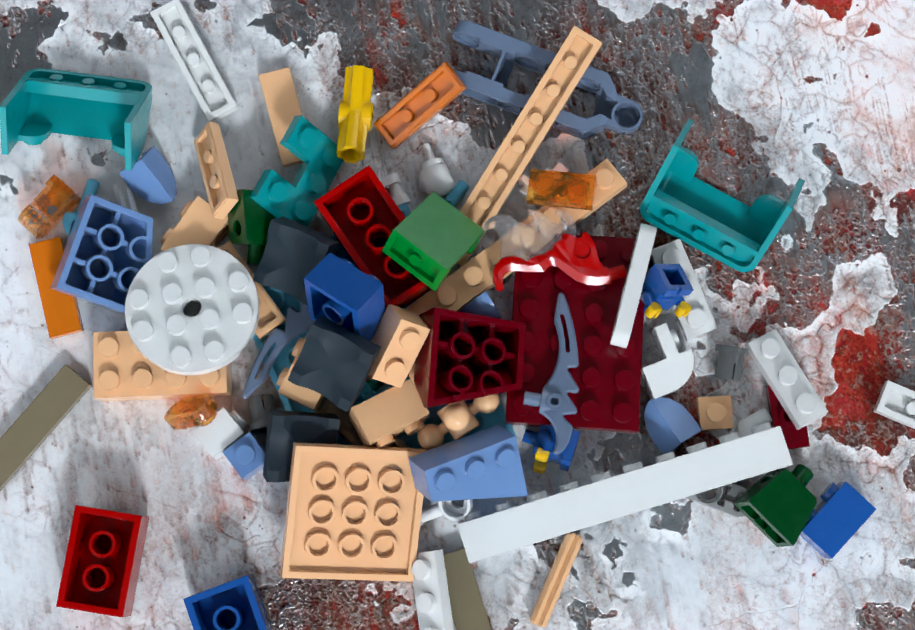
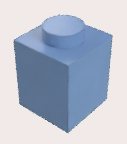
M248 432L223 451V454L244 480H249L264 467L265 448L255 434Z

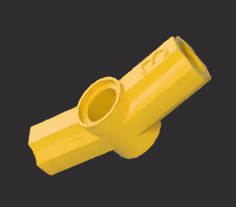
M359 65L346 67L343 101H340L338 128L340 130L337 141V157L343 159L346 163H358V161L365 159L368 131L371 132L373 103H371L374 79L373 69Z

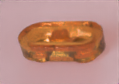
M208 393L185 397L169 408L164 416V420L174 430H185L199 425L206 426L215 419L217 415L215 411L218 408V404Z

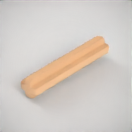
M572 532L565 534L530 616L531 623L543 628L547 626L583 542L581 536Z

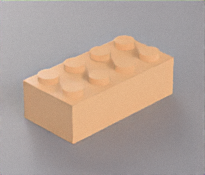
M128 331L93 332L94 399L106 402L233 396L232 362L221 369L206 374H175L161 369V367L145 358L133 343Z

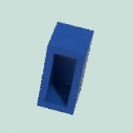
M840 482L837 485L831 483L821 493L820 498L823 501L815 510L813 509L800 534L806 542L826 559H832L876 510L871 503L847 482Z

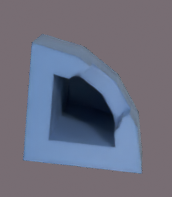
M155 146L141 154L142 157L136 162L132 171L125 170L124 167L119 172L130 189L140 198L158 204L174 201L177 192L173 172Z
M486 291L460 310V312L502 319Z
M659 397L650 399L645 406L644 420L646 429L662 455L673 452L680 444L702 431L693 416L683 405L670 398Z

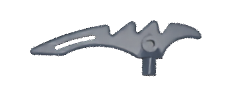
M562 292L558 294L554 324L559 341V353L555 369L549 381L543 387L542 394L525 391L523 401L525 405L539 407V413L544 415L553 425L556 434V443L553 450L555 455L565 450L572 435L573 426L564 418V415L577 413V408L567 393H577L579 391V387L568 371V368L578 367L579 360L573 320L565 295ZM560 315L564 316L567 327L570 349L569 353L566 352L565 337Z
M300 302V311L289 307L287 309L285 331L279 328H274L271 331L251 368L242 394L244 399H247L268 378L271 366L280 351L295 337L310 330L314 321L309 318L307 305ZM276 344L266 364L264 365V368L259 379H256L260 366L263 363L267 353L269 352L272 345Z

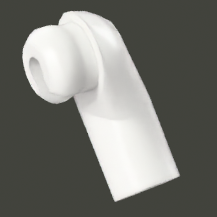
M762 408L740 420L737 424L736 432H738L739 438L751 435V427L772 422V418L766 408Z

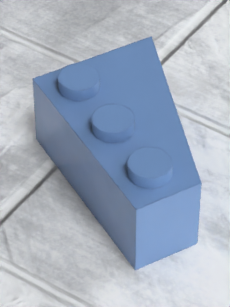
M499 424L408 458L415 488L431 502L528 496L516 436Z

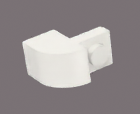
M667 323L654 327L651 331L662 360L641 368V378L650 399L664 397L678 390L687 382L694 366L692 349L681 353L678 352L677 348L681 347L680 340L674 329L669 330Z

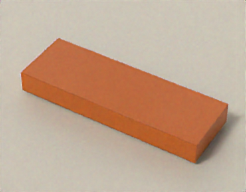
M443 62L373 124L390 147L396 149L467 87L450 64Z
M56 237L29 244L49 337L55 339L83 332L84 329L77 298L50 288L65 249L63 238Z

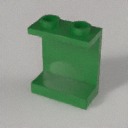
M433 191L394 228L382 252L432 290L436 291L442 285L451 268L466 253L470 255L474 251L485 230Z

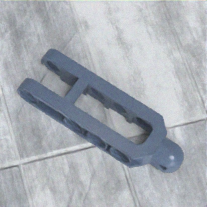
M466 20L458 21L452 35L454 40L464 46L499 58L492 79L469 71L463 73L453 69L467 87L460 94L516 115H520L531 94L524 96L505 88L514 64L544 75L557 55L551 51ZM589 66L576 88L595 94L598 104L593 117L588 116V119L564 111L563 107L551 128L582 140L603 132L605 128L619 134L628 135L633 134L640 127L643 120V111L635 101L617 94L609 73Z

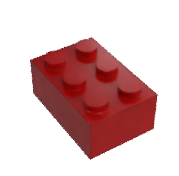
M75 505L56 607L122 618L131 616L149 516Z

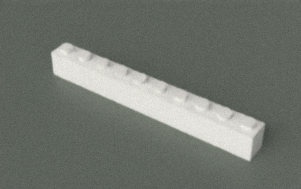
M770 422L751 427L752 434L739 438L738 432L719 437L720 444L707 448L706 442L686 447L688 452L686 455L675 458L674 452H669L654 457L656 464L643 467L641 461L622 467L624 474L611 477L610 471L591 476L592 483L579 487L578 481L559 486L560 493L547 497L546 491L526 496L528 503L515 506L514 500L496 505V513L484 516L482 510L470 513L464 518L465 522L457 524L468 562L479 561L793 465L781 426L772 428Z

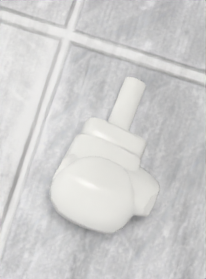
M425 143L423 149L427 161L421 165L422 171L418 175L419 190L421 193H427L428 195L434 191L439 196H443L454 188V181L442 158H435L431 144Z

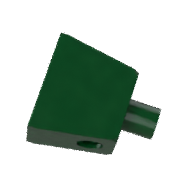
M239 189L237 190L239 201L228 213L229 238L232 244L247 245V265L258 266L267 244L270 222L276 217L250 198L253 190Z
M797 464L792 472L785 468L770 471L733 504L776 547L794 546L817 504L816 497L806 488L814 475L809 468L802 464Z

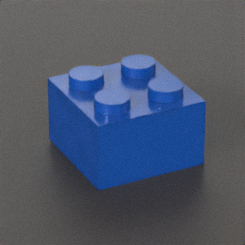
M329 253L304 278L309 318L316 321L322 315L371 341L385 313L383 284L375 276L367 275L355 268L349 260L340 259L334 254Z
M253 574L183 599L194 630H272Z

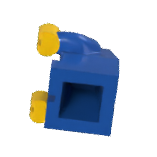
M654 264L645 276L640 296L641 301L644 303L646 316L650 319L652 317L657 318L662 310H668L676 305L677 307L674 309L675 315L679 318L681 316L686 317L691 311V306L685 302L683 296L690 295L694 289L680 264Z
M541 425L538 433L526 429L522 442L534 445L535 462L532 470L544 474L548 462H554L560 465L559 469L568 472L581 432L573 429L565 450L555 455L553 450L556 443V434L553 426Z

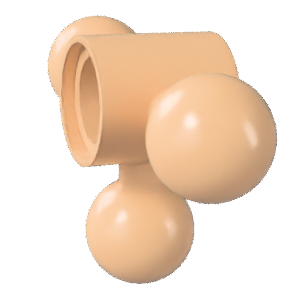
M499 395L474 398L473 402L469 405L465 401L449 403L437 412L442 420L441 424L438 426L427 424L419 430L417 435L419 445L426 450L439 447L443 443L444 435L448 432L454 440L462 438L480 425L474 416L478 412L489 414L498 408L500 402Z

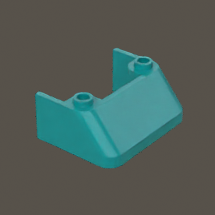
M44 68L31 69L22 76L0 104L2 154L9 155L18 141H24L28 145L41 144L51 133L112 140V149L120 156L125 157V170L132 171L145 146L152 103V86L140 80Z
M688 118L640 206V213L648 223L740 272L752 271L756 268L793 210L805 180L798 179L785 201L771 194L758 196L751 207L694 177L699 167V160L691 150L682 146L685 137L694 123L693 120Z

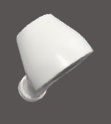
M473 499L464 500L463 506L458 505L455 500L439 501L437 504L422 509L420 526L424 525V522L440 516H444L452 521L465 518L471 512Z

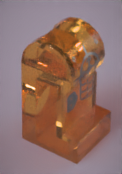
M55 174L45 183L47 186L18 217V222L36 239L46 236L63 220L65 212L70 213L81 201V197Z

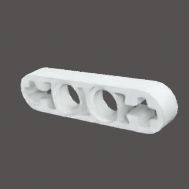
M643 223L639 226L610 339L611 345L627 348L657 227Z

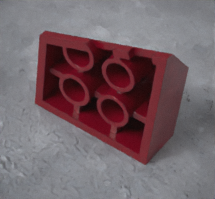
M433 307L419 315L431 329L415 360L414 383L424 408L522 389L526 323Z

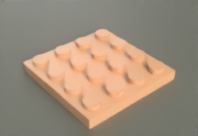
M293 442L280 566L281 577L414 582L412 565L417 557L424 495L415 488L408 458L427 450Z

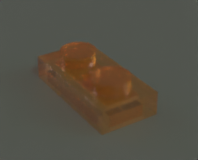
M531 169L526 197L527 204L592 211L597 182L596 175Z

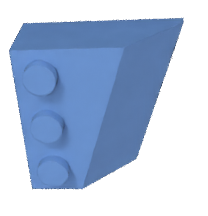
M92 194L85 196L50 288L111 311L125 314V301L129 287L139 270L152 258L153 218Z

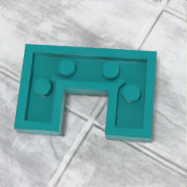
M300 115L294 116L280 144L303 161L294 180L290 184L274 170H264L250 198L276 218L284 216L308 227L317 211L314 201L327 193L344 160L337 157V144Z

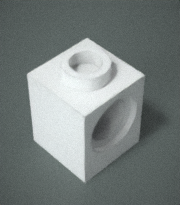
M223 407L192 433L212 458L219 460L224 455V450L247 434L243 429L247 423L236 410L230 413L228 409Z

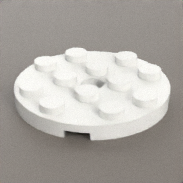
M203 244L176 246L150 259L134 277L125 301L126 326L138 350L145 358L161 367V369L180 375L210 373L234 361L249 340L253 338L260 316L258 292L252 277L244 265L226 251ZM191 300L200 303L201 311L196 316L188 317L183 313L185 306Z

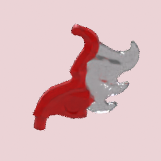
M527 210V213L533 218L529 224L517 222L510 216L495 215L490 217L482 227L483 231L493 228L499 234L501 240L500 260L494 265L492 271V279L496 291H503V277L508 272H545L550 266H556L573 280L586 285L612 284L614 280L627 277L623 264L612 268L604 267L601 264L591 236L584 231L577 238L575 222L565 211H555L561 218L558 224L551 222L538 211Z

